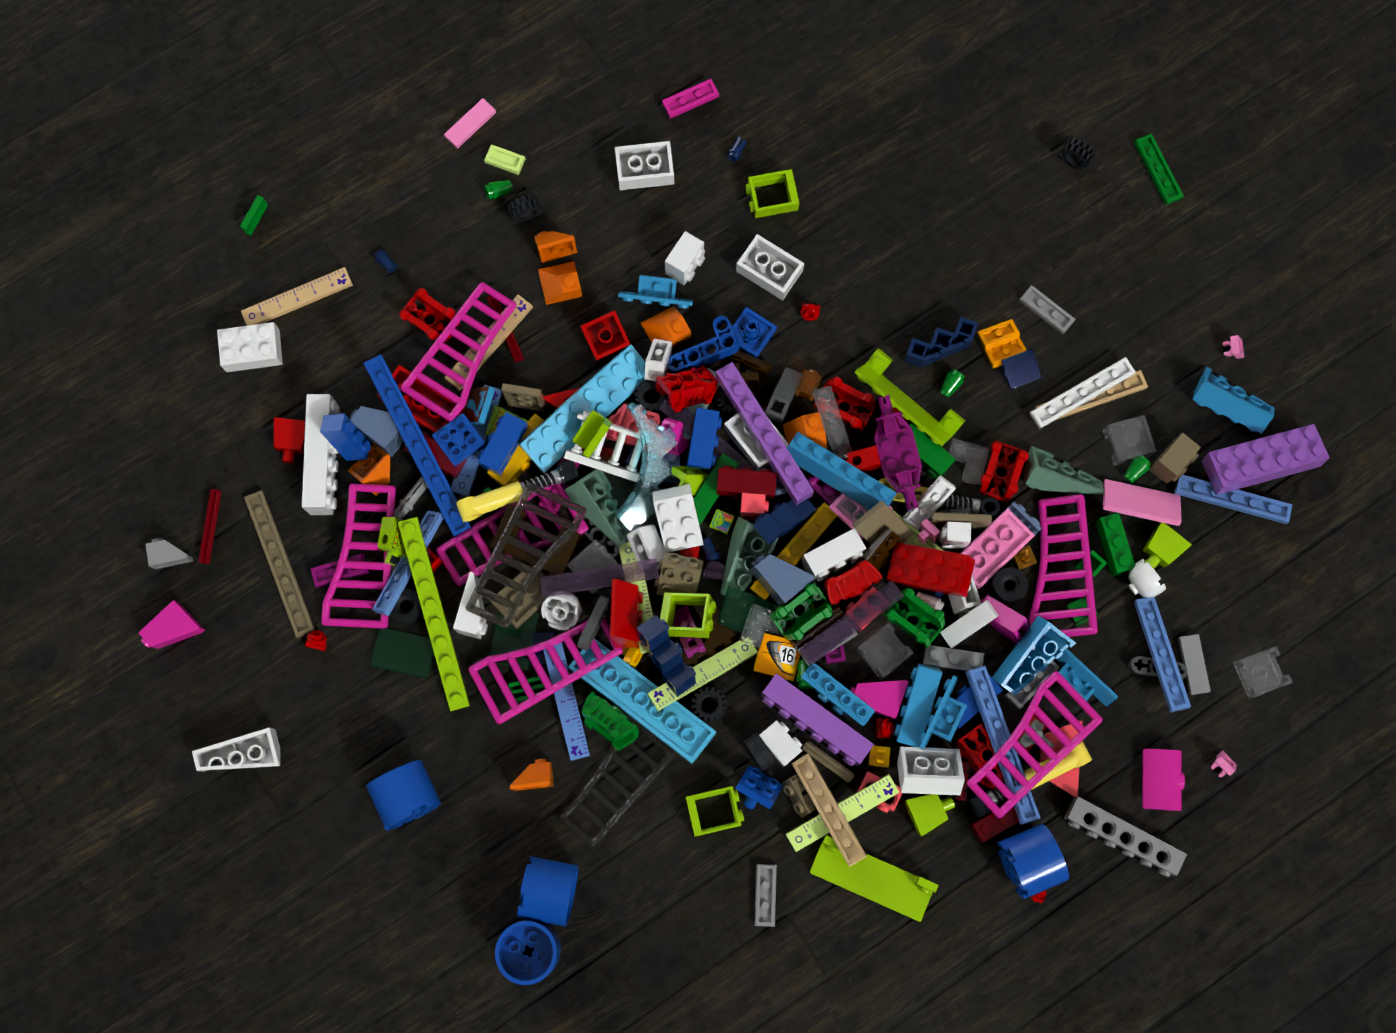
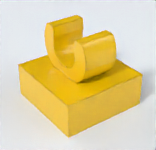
M640 647L622 648V655L625 656L623 661L636 668L643 656L640 652Z
M873 746L869 752L868 766L888 768L890 747Z

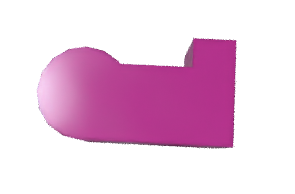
M666 418L661 424V435L665 452L677 456L690 446L689 440L684 438V427L681 421Z

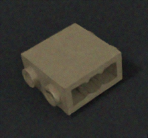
M666 552L664 559H660L657 570L661 572L660 575L656 576L654 586L658 587L656 594L663 597L664 592L697 594L704 561L694 557L689 558L680 556L677 553Z

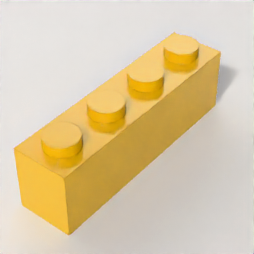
M534 414L527 422L528 429L522 440L544 420ZM518 445L501 476L491 471L487 473L490 478L503 487L519 480L517 477L521 472H526L530 467L529 462L531 459Z

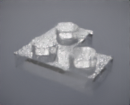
M953 438L948 453L957 461L965 463L961 481L975 485L981 484L980 479L984 472L989 448Z
M752 604L740 641L760 648L765 630L782 636L768 616L773 611Z

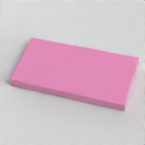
M1105 479L1103 483L1105 491L1103 493V510L1180 526L1182 522L1180 495Z
M1008 508L960 553L975 559L972 575L978 589L1035 536Z

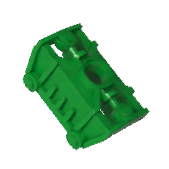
M812 581L800 593L784 605L779 606L775 612L768 616L786 640L796 639L798 641L803 638L806 631L823 618L831 617L833 610L815 581ZM814 600H824V603L816 609L810 608ZM801 604L804 608L803 613L796 615L794 608ZM788 620L793 621V626L784 633L783 628L786 626V622Z
M913 589L900 590L881 615L885 616L892 624L895 623L915 638V641L922 643L927 649L945 626L944 613L941 610L933 609L914 595ZM898 598L905 603L907 610L904 609L902 611L895 600ZM909 616L916 617L918 624L912 625L907 621V618ZM931 622L933 625L939 628V630H928L927 628H925L926 624L924 623Z
M591 692L582 708L585 726L589 729L593 728L611 742L613 748L617 751L634 742L639 735L638 727L634 723H630L629 719L616 706L610 705L606 700Z

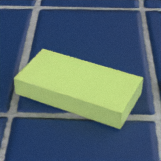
M491 144L484 161L489 165L519 175L526 159L525 156Z

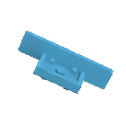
M640 275L638 293L619 291L618 297H622L623 301L632 302L633 299H639L641 303L651 304L652 301L659 302V305L670 306V303L678 304L677 307L689 308V306L693 305V300L675 298L677 279Z
M1068 649L1063 651L1061 657L1055 658L1062 665L1058 672L1086 701L1092 694L1105 706H1108L1117 699L1118 696Z
M812 663L801 676L804 681L816 689V697L823 703H830L833 706L832 710L838 715L844 714L846 716L848 714L861 726H864L874 714V709L815 663Z
M954 675L951 680L947 679L943 688L946 692L943 698H938L935 708L938 709L935 715L931 714L926 725L929 728L926 733L922 732L918 743L921 744L920 750L922 751L925 750L932 734L951 742L967 708L966 704L950 697L957 682V677Z

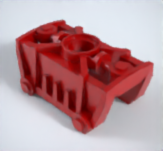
M420 288L400 311L399 316L403 321H408L427 333V337L430 340H437L440 336L437 331L445 329L442 321L450 322L455 316V311L451 307L446 308L427 295L428 293L424 288ZM416 299L425 305L426 311L417 309V305L414 303ZM415 312H416L418 318H416L415 316H413L411 313H415ZM427 316L435 317L433 324L425 323ZM460 322L455 327V329H458V327L460 326ZM449 335V337L445 340V344L452 337V335Z
M705 366L696 369L692 367L691 370L675 374L667 373L666 376H657L655 381L657 392L661 396L668 394L669 406L674 412H680L682 408L701 403L704 405L710 404L718 387V381Z
M834 377V379L832 378L826 382L813 407H817L820 411L828 413L846 422L852 428H857L863 432L876 404L872 394H864L843 383L841 378ZM827 388L835 392L838 399L835 397L831 399L829 394L825 392V389ZM847 403L850 409L844 412L839 409V405ZM862 406L870 410L871 412L870 414H860L859 412H857L858 409H856L855 407Z
M994 441L991 445L993 452L986 474H983L980 479L982 486L979 493L1008 502L1013 494L1018 492L1017 483L1023 464L1029 458V453L1023 449ZM1003 447L1004 458H1001L999 462L998 456ZM1014 451L1018 452L1015 462L1009 465L1008 457ZM999 467L1004 468L1006 476H998L996 469ZM994 479V488H992L989 492H986L990 484V481ZM1004 483L1006 490L1002 498L999 496L1000 491L998 487Z
M860 560L856 562L855 566L840 574L824 579L826 599L831 605L838 604L842 599L846 601L847 598H852L864 592L872 584L879 583L882 576L870 562Z
M982 723L956 741L957 748L955 749H960V755L969 763L975 774L987 763L982 758L983 751L989 750L993 756L995 754L986 728H983ZM978 734L984 742L980 743V741L978 740ZM967 738L970 741H974L977 745L975 747L977 751L971 750L963 739ZM997 763L993 769L997 772L996 776L1003 782L1004 778ZM986 776L978 782L983 787L985 786L990 789L996 787Z

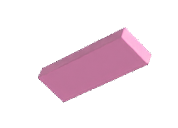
M482 98L444 134L445 138L458 149L496 113V110Z

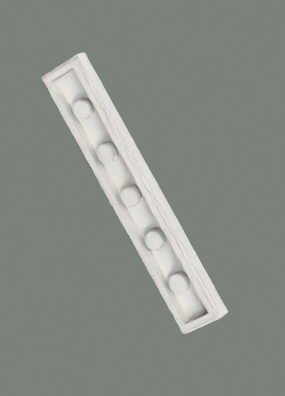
M1125 357L1036 408L1029 414L1038 428L1041 429L1126 380L1136 372Z

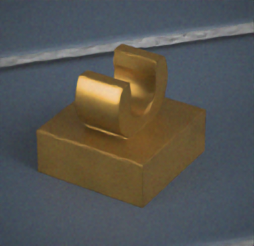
M1030 545L1023 547L1012 557L1018 570L1037 563Z

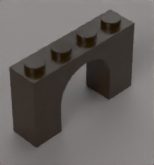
M508 504L490 545L494 550L493 553L501 557L508 555L512 557L511 561L520 565L522 562H525L534 571L540 572V569L547 572V576L556 580L558 577L563 578L580 540V533L562 526L556 542L549 552L540 556L529 555L521 549L519 544V534L528 513L525 510Z
M694 605L693 610L700 621L703 622L705 606ZM717 607L715 613H712L713 630L710 631L709 638H706L704 642L706 651L694 653L690 658L687 657L685 652H682L683 662L687 666L694 667L701 663L699 661L705 656L709 658L717 653V648L720 646L725 648L733 642L732 639L735 637V634Z

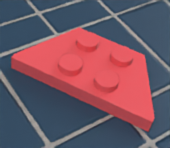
M623 404L617 413L608 419L612 424L636 432L639 429L649 432V436L652 437L651 442L645 441L642 449L664 456L661 417L659 414ZM608 429L606 439L617 441L619 432ZM626 435L624 444L635 446L638 438Z
M1071 724L1059 728L1070 740L1079 733ZM1051 731L1044 734L1054 744L1052 750L1057 754L1064 745ZM1039 749L1038 763L1049 759V757ZM1079 767L1063 773L1050 780V782L1069 793L1070 796L1078 797Z

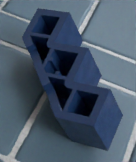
M960 317L954 333L937 327L930 344L912 338L904 362L922 368L969 347L974 338L978 322Z
M789 497L788 503L784 502L781 504L779 502L771 509L773 511L771 514L767 513L765 515L763 513L755 519L756 524L753 526L771 545L778 537L784 536L796 525L799 526L817 511L808 499L795 505L791 497Z
M654 615L636 628L638 638L642 645L648 647L650 652L648 655L655 667L661 670L663 674L661 677L677 697L696 684V672L692 666H687L683 662V650L677 642L673 643L669 638V626L664 619L660 620L657 615Z

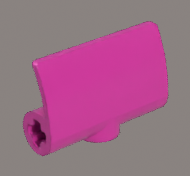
M1143 749L1142 808L1182 811V790L1185 785V776L1182 772V751Z

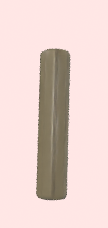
M810 741L804 744L802 749L806 753H809L844 781L849 783L853 779L854 773Z

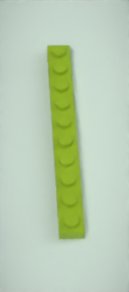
M418 517L398 522L450 711L468 707L470 703Z

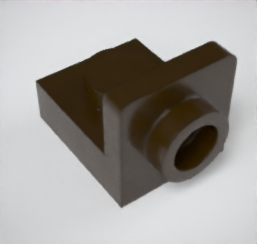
M735 363V367L740 373L739 363ZM746 370L740 373L747 386L758 385L759 372Z

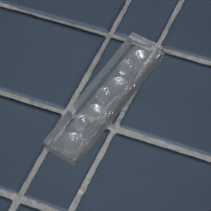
M828 386L814 390L812 395L832 453L841 459L846 458L847 453L853 452L832 387Z

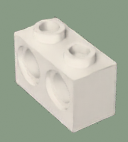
M947 522L942 527L938 539L941 542V548L965 549L971 542V523Z

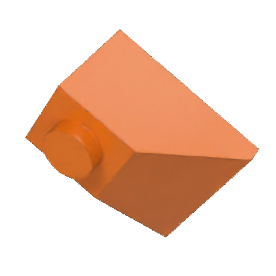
M543 231L534 236L542 263L577 253L573 235Z
M574 261L538 269L546 305L582 297Z
M674 306L641 322L651 343L653 339L671 341L672 348L691 339V330L683 316Z
M821 412L803 415L782 425L788 444L799 432L827 449L826 433Z
M373 443L368 452L367 459L357 460L349 468L348 472L361 484L387 485L390 482V455ZM372 492L375 496L379 494V492Z
M547 759L535 760V764H530L510 785V790L519 791L554 787L552 763L547 762Z

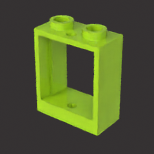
M792 169L748 177V184H745L747 195L751 197L749 207L750 212H754L755 218L798 210L799 199ZM785 182L789 203L759 208L755 187Z
M664 592L660 620L664 619L668 624V633L671 637L709 638L710 631L713 630L712 613H715L716 603L710 594ZM676 605L705 606L702 628L673 627Z
M733 786L686 797L695 837L742 826L741 822L744 821L742 809L738 810L736 802L740 800L738 791L733 790ZM728 793L735 822L701 830L695 800Z

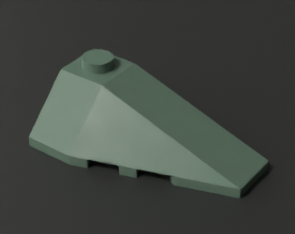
M1034 446L1030 447L1029 458L1026 460L1023 471L1024 481L1028 487L1043 491L1101 495L1105 492L1101 480L1082 470L1075 471L1066 461L1063 464L1053 459V454Z
M596 469L564 491L574 506L619 547L628 541L626 535L629 534L624 518L619 515L616 508L618 502L616 499L613 500L610 492L612 487L603 471Z
M739 516L731 536L720 594L739 599L752 581L751 577L753 574L750 569L753 565L751 563L761 555L766 557L768 554H771L777 543L776 540L771 545L768 544L753 526L756 522Z

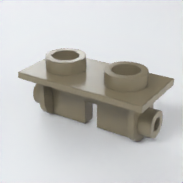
M797 775L781 783L785 794L793 803L794 810L801 818L816 810L809 794L802 795L801 792L806 789Z

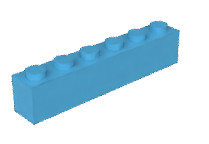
M799 432L788 445L787 449L799 467L869 510L881 500L889 506L896 495V492Z

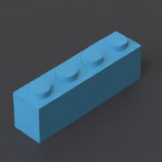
M1206 367L1194 391L1192 400L1200 406L1212 409L1218 415L1223 414L1229 417L1234 423H1241L1249 430L1262 434L1273 418L1275 408L1254 395L1247 396L1243 388L1238 385L1234 387L1229 385L1226 381L1227 378L1222 375L1219 378L1211 373L1212 369Z
M1038 616L992 678L1009 692L1016 695L1034 680L1035 675L1047 669L1049 663L1055 658L1061 657L1063 651L1075 645L1076 642L1050 622Z
M918 664L917 668L913 667L910 679H913L912 686L907 687L905 698H908L906 706L902 705L899 714L902 720L900 724L896 725L894 731L897 742L920 747L921 744L918 741L922 732L925 733L926 724L942 676L940 668L924 664Z

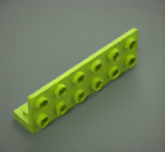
M878 348L867 363L855 371L858 379L870 385L873 392L883 397L890 395L893 408L896 407L902 412V416L905 419L914 422L918 430L927 433L935 444L943 446L953 437L965 420L950 409L941 421L938 422L882 375L893 360Z
M827 835L824 836L811 867V874L921 922L932 893L937 891L938 884L915 876L866 854L867 857L849 867L834 839Z

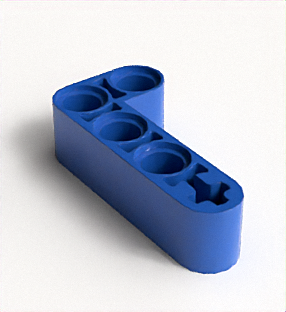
M719 316L714 320L713 328L717 337L669 357L667 366L673 374L691 370L692 367L696 369L706 366L739 350V341L728 318ZM722 324H727L724 330H719ZM733 340V344L730 347L725 346L728 341ZM711 348H716L713 354H708ZM694 355H699L696 361H691Z

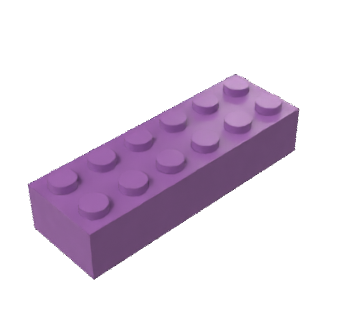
M1312 424L1209 452L1203 458L1202 464L1215 494L1219 495L1321 467L1330 457L1315 425Z
M775 674L761 694L763 703L770 708L775 706L779 709L778 713L785 719L790 717L795 721L794 725L802 731L806 729L812 733L810 735L811 738L818 743L823 741L827 744L826 748L835 755L836 753L842 755V760L850 766L861 764L874 745L778 674Z

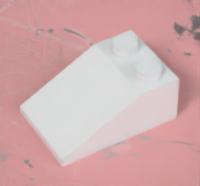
M470 572L453 629L459 634L481 639L482 635L486 634L488 624H485L486 617L479 579L473 572Z

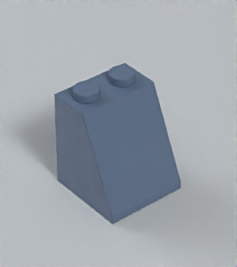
M361 406L351 414L350 420L369 441L389 454L390 457L404 443L389 412Z
M771 554L766 557L761 555L751 563L753 565L750 569L751 573L778 605L786 603L815 579L813 575Z

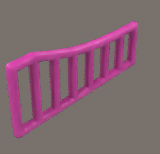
M479 283L401 385V391L447 421L451 422L466 405L476 372L487 349L515 310L517 304L487 284ZM483 291L507 306L502 314L477 300ZM471 306L476 307L496 320L492 329L487 328L466 314ZM461 320L486 335L482 345L455 329ZM449 335L454 336L477 351L473 361L444 343ZM440 349L470 368L467 378L465 379L432 357ZM426 365H431L464 386L461 397L423 374L422 371ZM417 378L456 403V406L449 413L410 388V386Z
M354 483L349 485L343 545L336 570L322 603L321 623L324 626L387 628L389 616L382 614L380 620L330 618V606L373 608L376 601L332 598L337 587L382 589L383 591L391 577V565L384 562L346 560L349 549L383 551L378 548V543L351 541L353 530L380 531L381 523L354 522L355 511L387 512L386 517H394L396 488L393 485ZM356 492L388 493L387 504L356 503ZM384 551V561H385V558H386V555H387V552H385V551ZM344 568L383 570V582L340 580Z
M562 483L554 484V487L579 526L573 531L580 533V535L588 531L586 522L564 491L565 488ZM547 487L544 490L539 489V492H531L528 496H525V499L510 504L515 507L522 506L523 510L527 511L528 518L542 541L530 543L521 529L519 540L523 545L521 549L525 553L552 546L557 537L550 538L528 503L530 499L535 496L539 497L559 532L562 526L565 527L544 492L548 489ZM504 506L436 548L437 554L443 560V564L457 586L467 583L470 572L478 576L512 558L508 555L494 558L478 532L484 527L489 526L495 536L498 529L495 521L503 517L507 506ZM471 535L487 560L486 563L479 567L476 566L462 543L463 540ZM453 546H456L470 569V572L460 577L445 552Z
M1079 494L1040 499L1038 501L1040 527L1042 528L1040 530V566L1035 596L1029 615L1030 626L1038 616L1045 620L1088 616L1089 627L1063 629L1060 631L1068 637L1096 634L1098 627L1084 496ZM1077 503V514L1047 517L1046 506ZM1079 521L1080 532L1048 536V525ZM1081 540L1082 551L1048 555V543ZM1083 558L1084 570L1046 574L1048 562ZM1085 578L1086 589L1043 593L1046 581ZM1085 596L1087 598V608L1038 613L1041 601Z
M605 617L600 626L611 643L613 650L603 655L594 639L590 648L596 660L587 665L571 637L583 632L588 620L547 641L526 648L487 656L471 665L468 671L496 723L502 724L622 654L623 649L615 648L612 642L610 626ZM563 641L579 667V670L570 675L554 648V645ZM547 650L562 677L560 681L552 685L535 654L538 651ZM528 656L545 687L543 691L535 695L515 658ZM504 660L509 662L528 697L527 700L518 705L495 662ZM487 665L511 707L510 710L503 714H500L478 673V670Z
M1055 671L1039 685L1027 711L1008 740L968 780L967 785L996 817L1002 818L1083 741L1103 719L1058 671ZM1055 681L1093 719L1085 727L1048 689ZM1043 695L1079 732L1072 740L1039 708L1038 705ZM1033 714L1064 745L1057 754L1028 724ZM1023 731L1051 759L1043 767L1017 741ZM1012 747L1036 772L1029 781L1006 758V753ZM998 762L1021 784L1022 787L1015 794L992 771ZM986 776L1008 799L1000 808L977 784L983 777Z

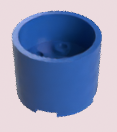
M422 760L413 761L391 770L366 785L386 831L398 828L403 825L402 823L405 824L414 819L416 820L442 804Z
M1043 823L997 842L998 847L1001 846L998 854L1008 879L1010 878L1012 883L1017 885L1015 891L1021 899L1024 900L1069 880V873L1062 852L1053 835Z
M530 856V864L526 866L521 886V905L518 906L517 917L566 927L573 905L579 866Z
M527 919L514 923L503 931L497 941L495 960L498 969L505 978L519 985H531L540 982L558 964L561 953L560 940L555 930L549 924ZM527 945L529 948H534V951L532 952L533 956H531L530 954H525V950H527Z

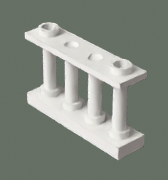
M584 411L583 414H578L577 418L583 420L581 426L590 412ZM611 424L609 429L618 431L619 435L611 459H608V462L601 460L600 456L606 434L590 458L582 454V447L576 443L571 450L567 449L565 453V459L638 482L640 472H637L636 466L644 442H651L652 437L649 436V432L641 429L636 432ZM626 435H630L638 439L629 466L627 465L625 468L619 466L618 460Z

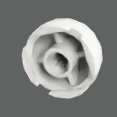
M1144 559L1138 561L1135 567L1129 571L1128 578L1131 584L1128 586L1135 595L1139 593L1143 597L1151 598L1166 590L1165 584L1160 585L1158 582L1161 579L1148 562L1144 563Z
M559 590L553 592L542 604V617L549 621L548 625L557 630H568L579 620L581 614L580 601L569 591Z

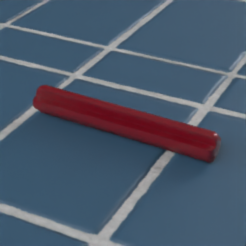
M488 296L487 301L490 308L501 314L503 310L499 301L492 296ZM511 332L505 341L514 361L517 363L522 361L524 357L513 332Z
M211 489L209 493L198 562L201 564L210 563L221 491L217 489Z

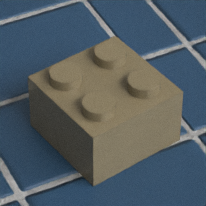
M1181 433L1169 444L1150 467L1149 471L1165 484L1171 480L1175 482L1186 472V467L1190 463L1192 464L1199 456L1197 452L1201 447L1184 433Z

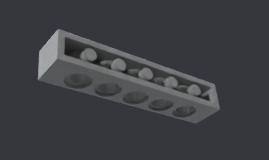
M1080 797L1073 798L1063 818L1069 821V826L1075 829L1080 827L1086 830L1085 834L1094 839L1099 837L1105 840V845L1114 849L1115 847L1122 849V854L1130 858L1135 856L1141 859V864L1149 868L1152 866L1158 868V873L1166 877H1170V875L1177 876L1187 856L1186 853ZM1087 813L1092 817V822L1089 825L1084 821V816ZM1104 823H1107L1110 827L1108 834L1102 831ZM1123 832L1128 836L1125 844L1120 840V835ZM1141 842L1146 846L1144 853H1141L1138 849V845ZM1158 852H1162L1164 855V860L1161 863L1156 858Z

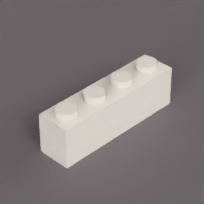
M270 727L192 751L196 770L202 772L208 770L280 766L278 737L276 730Z

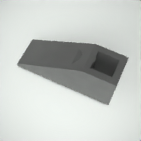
M787 367L785 368L765 411L769 420L782 425L803 376L802 373Z

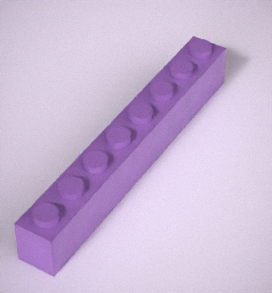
M733 362L716 371V380L770 466L777 473V477L794 504L798 505L810 498L814 490Z

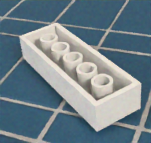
M307 394L302 508L310 515H334V509H337V499L334 498V494L338 489L335 472H338L339 468L338 461H336V454L339 452L320 433L323 415L341 414L340 405L336 403V400L330 394Z

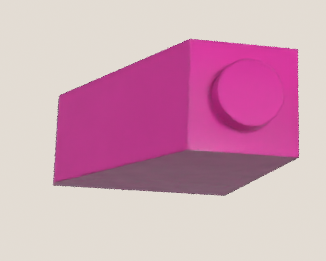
M987 595L985 599L981 600V604L988 600L999 615L988 624L1017 645L1030 627L1026 617Z
M173 600L139 634L145 646L159 649L203 633L205 629L179 602Z
M909 681L858 683L855 688L851 687L850 691L874 709V713L895 720Z

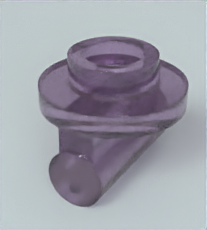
M711 561L707 563L703 577L723 580L725 567L718 561Z

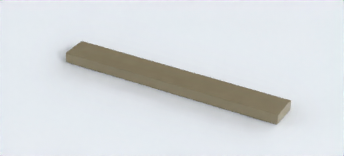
M261 490L244 497L296 638L316 631L264 491Z

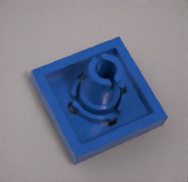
M747 307L733 325L739 341V348L756 358L777 330V326Z
M464 413L432 434V437L454 467L486 445Z
M749 765L735 789L747 796L743 802L747 808L754 809L758 802L771 809L783 785L776 779L763 774L758 768Z

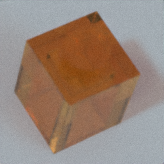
M805 369L795 395L813 401L822 376L815 370L809 369L808 371Z

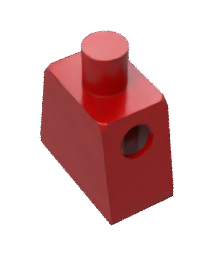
M274 417V448L278 452H283L282 462L292 464L295 454H304L306 421Z
M877 446L847 453L848 460L845 461L862 472L870 474L883 471Z

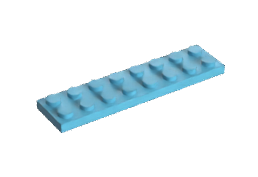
M632 345L625 347L518 445L540 471L545 473L565 455L567 449L575 446L573 438L579 431L583 421L577 418L578 414H583L584 411L591 413L594 410L606 418L639 387L641 382L644 383L647 380L645 379L646 362Z
M595 639L603 655L610 651ZM591 648L588 651L582 650L580 652L586 665L596 660ZM618 656L580 677L691 764L694 763L716 734L715 730L677 701L657 712L647 694L658 687ZM575 660L568 667L572 672L579 670Z

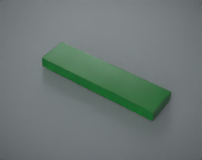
M1152 133L1136 139L1133 143L1165 205L1182 199L1184 195Z
M725 454L721 455L694 498L699 525L702 524L719 495H716L718 469L722 468V466H732L736 469L739 463Z

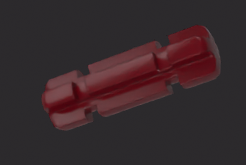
M962 762L965 780L961 795H955V799L967 801L968 793L966 790H968L969 774L967 771H969V763Z

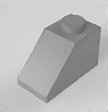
M163 538L153 539L151 543L146 544L148 564L153 569L193 562L191 556Z

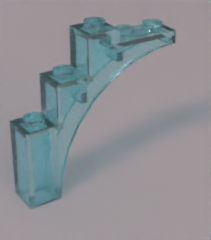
M633 402L626 408L634 418L640 432L642 464L632 493L615 513L630 532L635 530L655 512L652 492L661 490L658 485L672 473L668 468L670 464L663 456L678 444L674 439L676 435L670 428L659 427L652 418L649 420L645 416L647 411L641 404L637 406Z

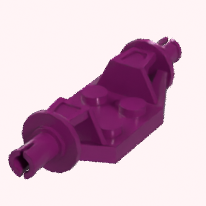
M890 395L884 396L886 404H884L883 397H879L877 399L882 415L875 419L876 422L878 421L875 442L884 476L894 487L896 493L901 492L903 494L907 510L912 509L910 501H912L914 509L919 508L915 490L921 487L919 480L922 464L913 430L901 416L902 412H893Z

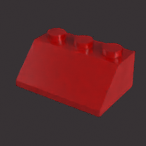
M612 579L610 637L615 648H639L640 640L636 628L639 626V622H643V611H640V604L644 602L643 592H640L638 585L618 579Z

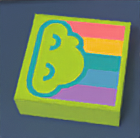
M717 509L709 527L727 535L734 516Z

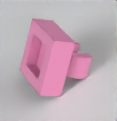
M1238 335L1231 336V342L1225 341L1222 343L1224 347L1231 346L1230 351L1224 352L1226 357L1233 355L1236 359L1244 358L1243 342Z
M925 519L921 523V532L918 535V540L922 544L926 543L928 539L935 543L939 539L940 530L929 520Z
M1222 751L1217 755L1215 762L1212 763L1211 769L1221 767L1222 771L1218 776L1223 777L1226 773L1230 776L1236 771L1237 764Z

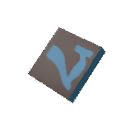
M486 386L470 389L463 413L472 425L485 423L495 388Z

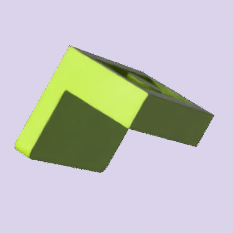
M591 411L573 438L574 443L585 449L583 455L590 458L612 422L596 411Z
M673 466L670 472L681 480L679 486L690 484L692 495H697L709 476L708 473L701 469L686 466Z

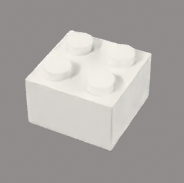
M685 231L665 260V274L673 279H677L683 285L687 281L690 282L695 275L694 270L696 267H700L705 260L704 242Z

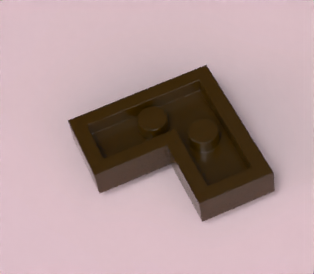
M886 527L862 557L882 573H885L890 567L892 558L888 551L896 545L900 537L890 528Z

